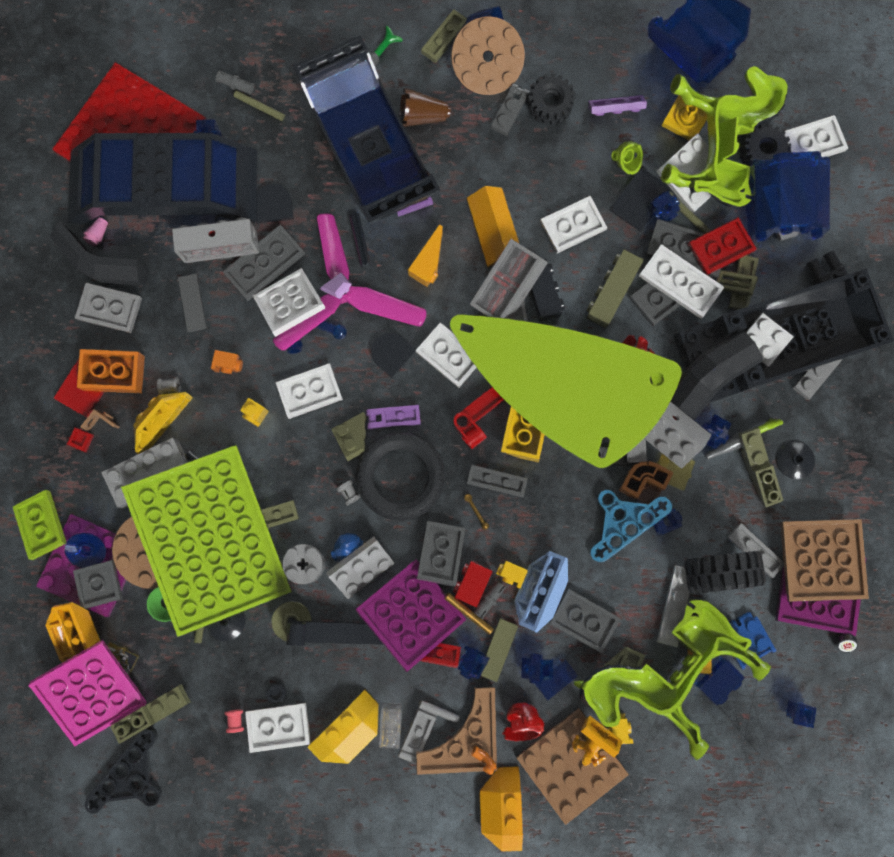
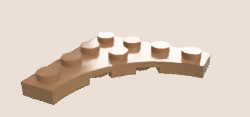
M494 687L474 688L470 713L463 726L451 739L436 748L416 752L417 775L483 771V767L486 764L471 756L475 746L488 753L497 764Z

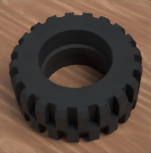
M759 551L686 559L684 562L687 588L691 594L764 586L766 583L762 554Z

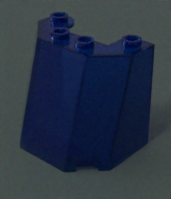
M686 0V3L677 8L668 19L663 21L661 16L652 18L648 24V37L695 82L701 83V81L710 83L735 59L738 54L735 52L736 49L748 37L751 8L738 0Z
M819 151L778 153L773 155L771 160H758L751 165L748 182L752 196L751 201L746 204L748 232L751 240L763 242L768 240V237L773 233L780 232L782 235L791 234L792 232L807 233V236H810L812 239L822 238L830 230L829 157H821Z

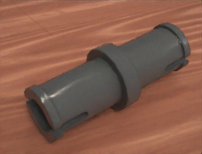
M221 70L216 75V82L230 86L232 90L238 89L249 95L253 93L254 83L240 79L237 75L232 76Z
M496 580L488 593H484L482 601L473 612L481 619H484L490 608L497 604L496 600L506 587Z

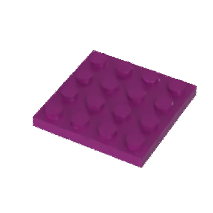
M70 514L63 528L67 543L53 550L36 587L80 605L73 571L114 560L112 548L116 533ZM116 568L120 588L122 591L126 579L119 573L118 569ZM117 601L87 609L105 617H110Z
M783 566L775 621L856 636L861 599L787 601Z
M417 559L356 608V612L406 672L467 620L459 610L444 599L446 594L437 583L417 580L419 568Z

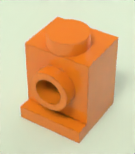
M215 350L211 369L214 372L219 373L220 370L222 373L232 374V372L238 373V371L242 370L243 361L238 354Z

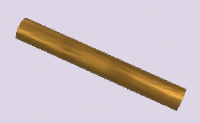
M449 592L445 595L444 599L488 635L493 632L494 628Z

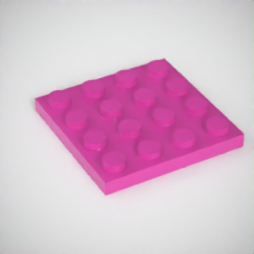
M103 640L31 680L29 683V687L74 746L145 706L147 702Z

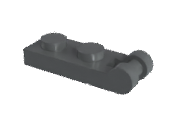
M515 83L512 84L491 125V129L505 136H508L530 91L526 88H519V85ZM515 94L520 96L519 100L513 98Z

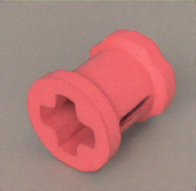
M243 710L225 711L228 726L226 733L244 731L241 720Z

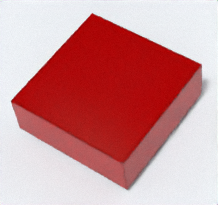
M75 427L67 445L87 452L94 435Z

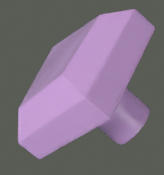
M339 273L320 287V290L340 299L344 293L349 291L352 284L344 274Z

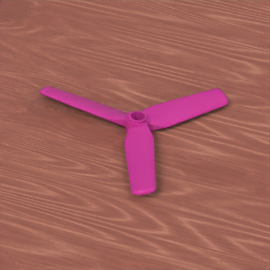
M329 213L319 214L317 222L327 275L331 280L339 273H342L349 280V268L335 217ZM350 286L349 291L340 299L330 294L320 297L325 309L274 337L273 343L280 350H286L335 313L340 304L346 302L360 311L421 327L426 319V310L367 287Z

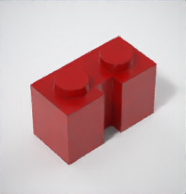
M472 561L470 564H465L461 573L464 575L462 582H457L453 590L456 593L455 598L477 608L493 571Z

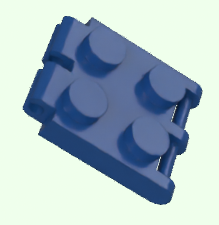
M747 612L737 618L739 625H737L735 620L729 622L739 635L751 640L752 643L749 650L756 652L760 658L770 652H776L773 643L757 616L753 617L750 612ZM734 657L740 669L744 670L747 664Z

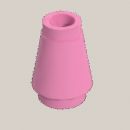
M98 217L84 232L83 239L92 246L101 244L108 222Z

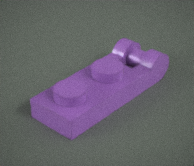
M419 405L366 410V416L369 419V423H367L368 430L421 425ZM381 415L382 421L376 422V416Z

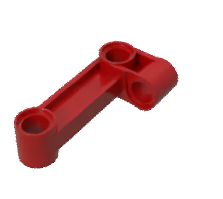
M493 387L454 417V427L470 449H473L487 438L476 422L504 401L502 396ZM465 418L468 423L466 426L461 427L457 424V420Z

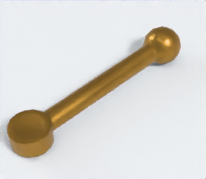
M466 494L464 497L465 501L471 505L482 524V529L487 530L489 524L480 515L472 501V496Z

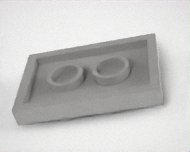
M86 283L75 319L132 333L142 298L137 295Z
M372 537L327 571L326 574L346 598L349 599L395 563L375 537Z

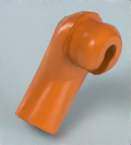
M477 746L473 748L471 756L486 764L483 767V771L492 775L494 770L497 769L496 762Z

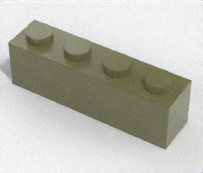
M623 250L621 255L617 253L612 262L615 265L613 270H608L604 277V280H606L604 287L599 286L595 293V296L598 298L595 303L591 301L586 310L589 313L587 319L605 329L608 327L644 261L642 258L626 250Z

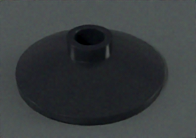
M792 441L784 444L779 449L776 463L784 476L790 479H802L813 471L815 456L806 444ZM796 456L801 458L800 463L796 462Z
M243 611L227 617L228 622L226 625H223L221 620L207 625L209 633L220 641L235 639L242 633L245 627L246 618Z

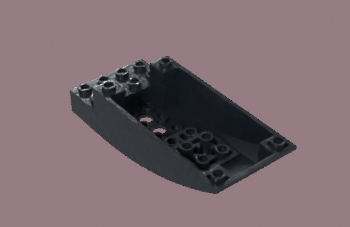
M867 269L723 314L716 320L679 331L673 336L685 370L706 350L738 331L747 332L761 313H764L793 336L769 367L760 362L725 384L709 403L894 342Z

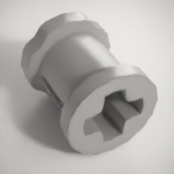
M174 377V379L170 380L159 378L157 380L158 394L179 393L181 391L179 378Z
M351 480L337 488V491L341 492L346 500L345 504L347 506L361 497L353 488Z

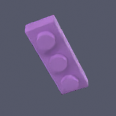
M643 95L588 101V108L591 114L596 116L609 112L620 114L628 110L638 112L641 109H646L647 105Z

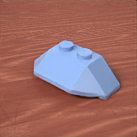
M551 551L529 564L521 589L519 588L514 600L519 625L534 632H538L554 617L568 583V558Z

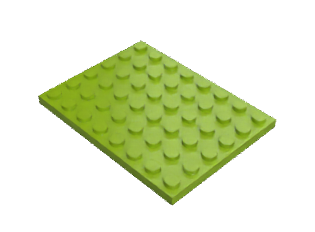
M237 445L121 487L178 637L292 592Z

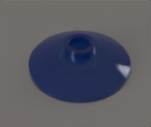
M78 533L70 537L66 542L65 555L75 566L85 568L100 564L105 558L106 547L98 536L91 533Z

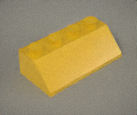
M512 406L501 452L520 459L539 462L545 435L523 418Z

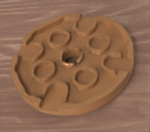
M481 17L466 24L457 34L451 50V63L457 79L468 90L481 95L498 94L511 87L521 74L525 59L524 46L520 35L512 25L497 17ZM485 51H490L493 54L490 62H486L483 59Z
M130 517L122 524L114 538L112 548L114 563L119 573L130 583L142 588L155 589L159 586L134 520Z

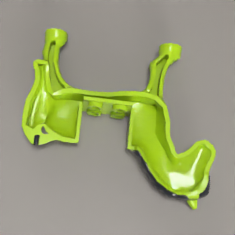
M753 66L744 75L753 96L744 98L737 95H724L714 98L698 93L689 85L684 76L676 74L670 85L671 93L680 95L684 104L698 107L707 115L708 157L704 170L695 175L682 173L676 166L667 164L661 173L662 182L667 184L673 183L679 188H690L691 193L707 192L726 207L734 208L748 204L752 196L748 182L750 166L726 158L734 155L739 148L737 135L753 132L754 127L772 120L784 109L788 88L785 79L775 75H767L758 67Z
M692 600L686 606L683 620L674 628L671 634L693 654L687 655L682 661V668L679 671L675 670L669 678L671 680L670 683L646 664L643 667L638 666L636 668L632 666L606 665L595 669L585 680L575 681L574 685L580 689V700L595 711L601 723L606 727H614L619 724L621 718L619 711L620 697L635 700L648 710L665 716L684 733L689 741V753L695 760H699L708 750L709 744L701 739L698 724L693 723L683 713L682 703L702 669L711 659L720 655H730L746 663L751 668L753 677L761 681L769 673L771 666L763 661L756 652L749 650L752 643L751 640L739 635L717 608L706 601Z

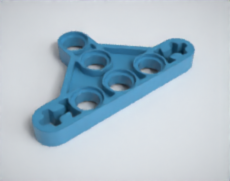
M610 490L602 491L599 494L598 500L606 511L602 540L591 549L592 558L598 562L607 561L668 515L672 510L671 501L666 497H658L650 504L620 501L617 495ZM605 494L613 496V501L610 504L603 502ZM661 501L663 503L667 502V509L665 511L662 509L657 511V513L659 514L658 517H656V514L652 510H650V508L652 507L655 510L660 507L659 502ZM617 509H623L625 512L621 520H617L614 516ZM646 512L652 515L650 523L642 521V515ZM630 524L635 525L637 528L634 535H628L626 532V528ZM614 536H618L621 539V544L618 547L611 545V539ZM604 543H606L607 546L610 549H612V552H610L609 550L604 551L603 558L596 557V555L598 554L597 549L603 550L606 548Z

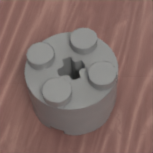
M296 545L286 552L283 559L285 575L289 580L297 584L313 583L322 575L325 569L324 556L316 547L311 545ZM303 559L305 560V562H308V566H305V570H303V567L300 566V562H303Z

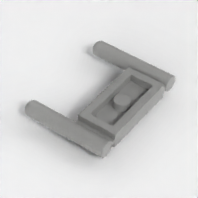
M421 700L401 745V749L398 752V757L416 764V752L423 751L436 716L438 715L455 723L460 721V716Z

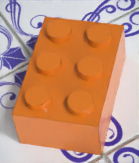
M80 349L77 388L84 391L142 393L145 356L139 352Z

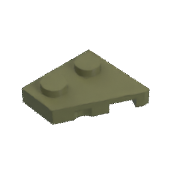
M364 412L331 429L347 461L365 451V421H367V417Z

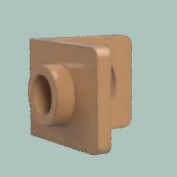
M93 410L81 425L82 429L90 431L98 419L102 418L111 426L117 429L120 428L119 425L112 421L114 417L105 411L102 414L97 410Z

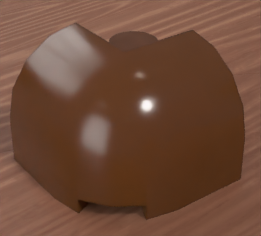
M651 461L640 462L632 466L628 471L619 491L632 500L634 499L642 504H650L659 497L661 491L666 489L674 472Z

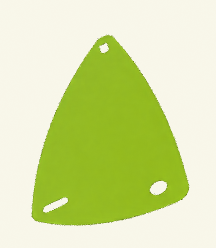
M456 315L450 322L451 330L471 361L510 406L548 438L598 468H605L616 462L648 435L672 400L682 373L678 363L623 343L569 329L526 321L472 315ZM461 324L472 325L474 328L473 332L461 331ZM658 372L663 375L664 382L662 385L654 386L651 384L650 377L653 373ZM608 437L610 443L605 458H600L598 453L602 439Z

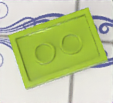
M44 490L13 506L29 560H34L67 543L50 491Z

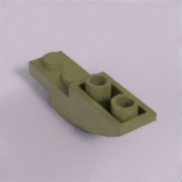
M755 427L738 433L743 448L741 453L747 471L764 507L784 501L774 466L769 463L760 429Z
M181 684L110 727L120 744L191 701Z

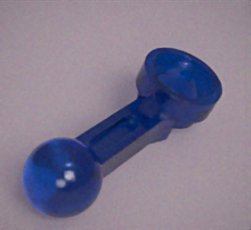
M323 321L316 326L318 329L333 334V337L337 340H342L347 336V329L343 325L335 326Z

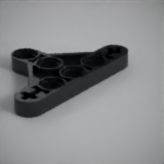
M147 728L137 735L87 797L84 805L87 812L92 814L98 813L110 801L137 798L149 807L155 806L161 801L162 790L152 782L150 750L158 740V733L155 729ZM150 733L152 741L146 742L143 746L140 745L146 738L144 734ZM133 748L137 749L140 753L137 760L130 757V751ZM119 765H124L127 769L124 776H120L117 773ZM133 778H139L142 781L141 788L136 789L132 786ZM106 781L112 782L114 786L112 792L104 790V783ZM148 791L156 792V801L148 800ZM100 795L103 796V797L98 801V803H97L98 806L93 807V806H92V804H93V801H92V800H95V799L98 798Z

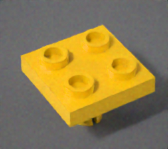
M678 95L661 126L690 141L696 134L700 133L707 120V115L698 107L684 104L681 96Z

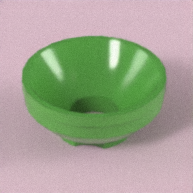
M157 587L148 596L147 610L158 621H171L167 608L161 604L163 597L159 587Z

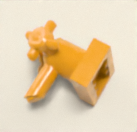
M589 715L581 730L588 739L581 741L580 735H576L572 742V748L576 753L578 748L584 750L585 753L582 759L584 766L592 763L596 767L603 760H606V756H601L598 751L603 749L614 758L619 754L622 740Z

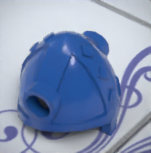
M347 533L340 535L334 544L333 551H331L334 561H342L362 546L363 541L355 534Z

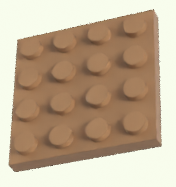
M862 519L781 522L787 601L869 599Z
M579 708L516 756L517 760L565 825L629 775L617 758H613L603 749H600L598 752L601 756L605 755L606 760H603L596 767L592 763L587 766L582 764L584 750L578 748L576 753L572 748V742L576 735H580L581 741L588 739L581 732L586 717Z

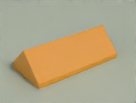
M484 186L468 196L467 202L487 267L495 265L510 239L517 243L519 241L502 188Z

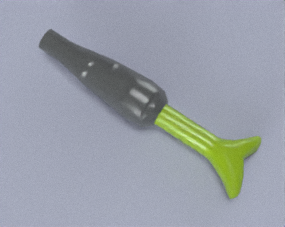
M770 418L758 428L763 433L782 425L783 420ZM738 433L705 453L707 460L742 448Z

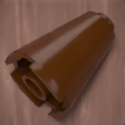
M403 88L405 94L401 95L399 116H403V121L401 122L404 127L444 122L446 118L450 117L451 108L447 102L409 88Z

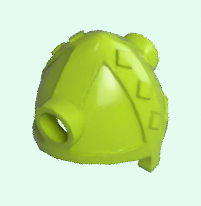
M623 142L616 150L612 151L611 158L613 161H616L617 165L624 172L633 175L640 170L642 165V147L636 142Z

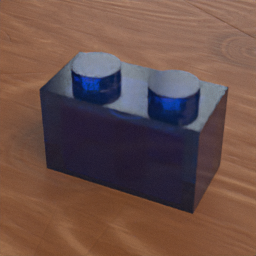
M722 658L712 668V673L706 674L695 686L712 704L717 706L727 701L729 698L728 694L732 690L735 691L742 685L741 681L745 677L729 660Z

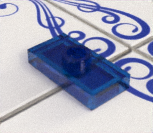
M565 659L535 683V685L548 701L578 677V674Z

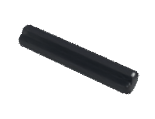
M353 213L350 215L359 261L361 267H366L370 265V259L359 213Z

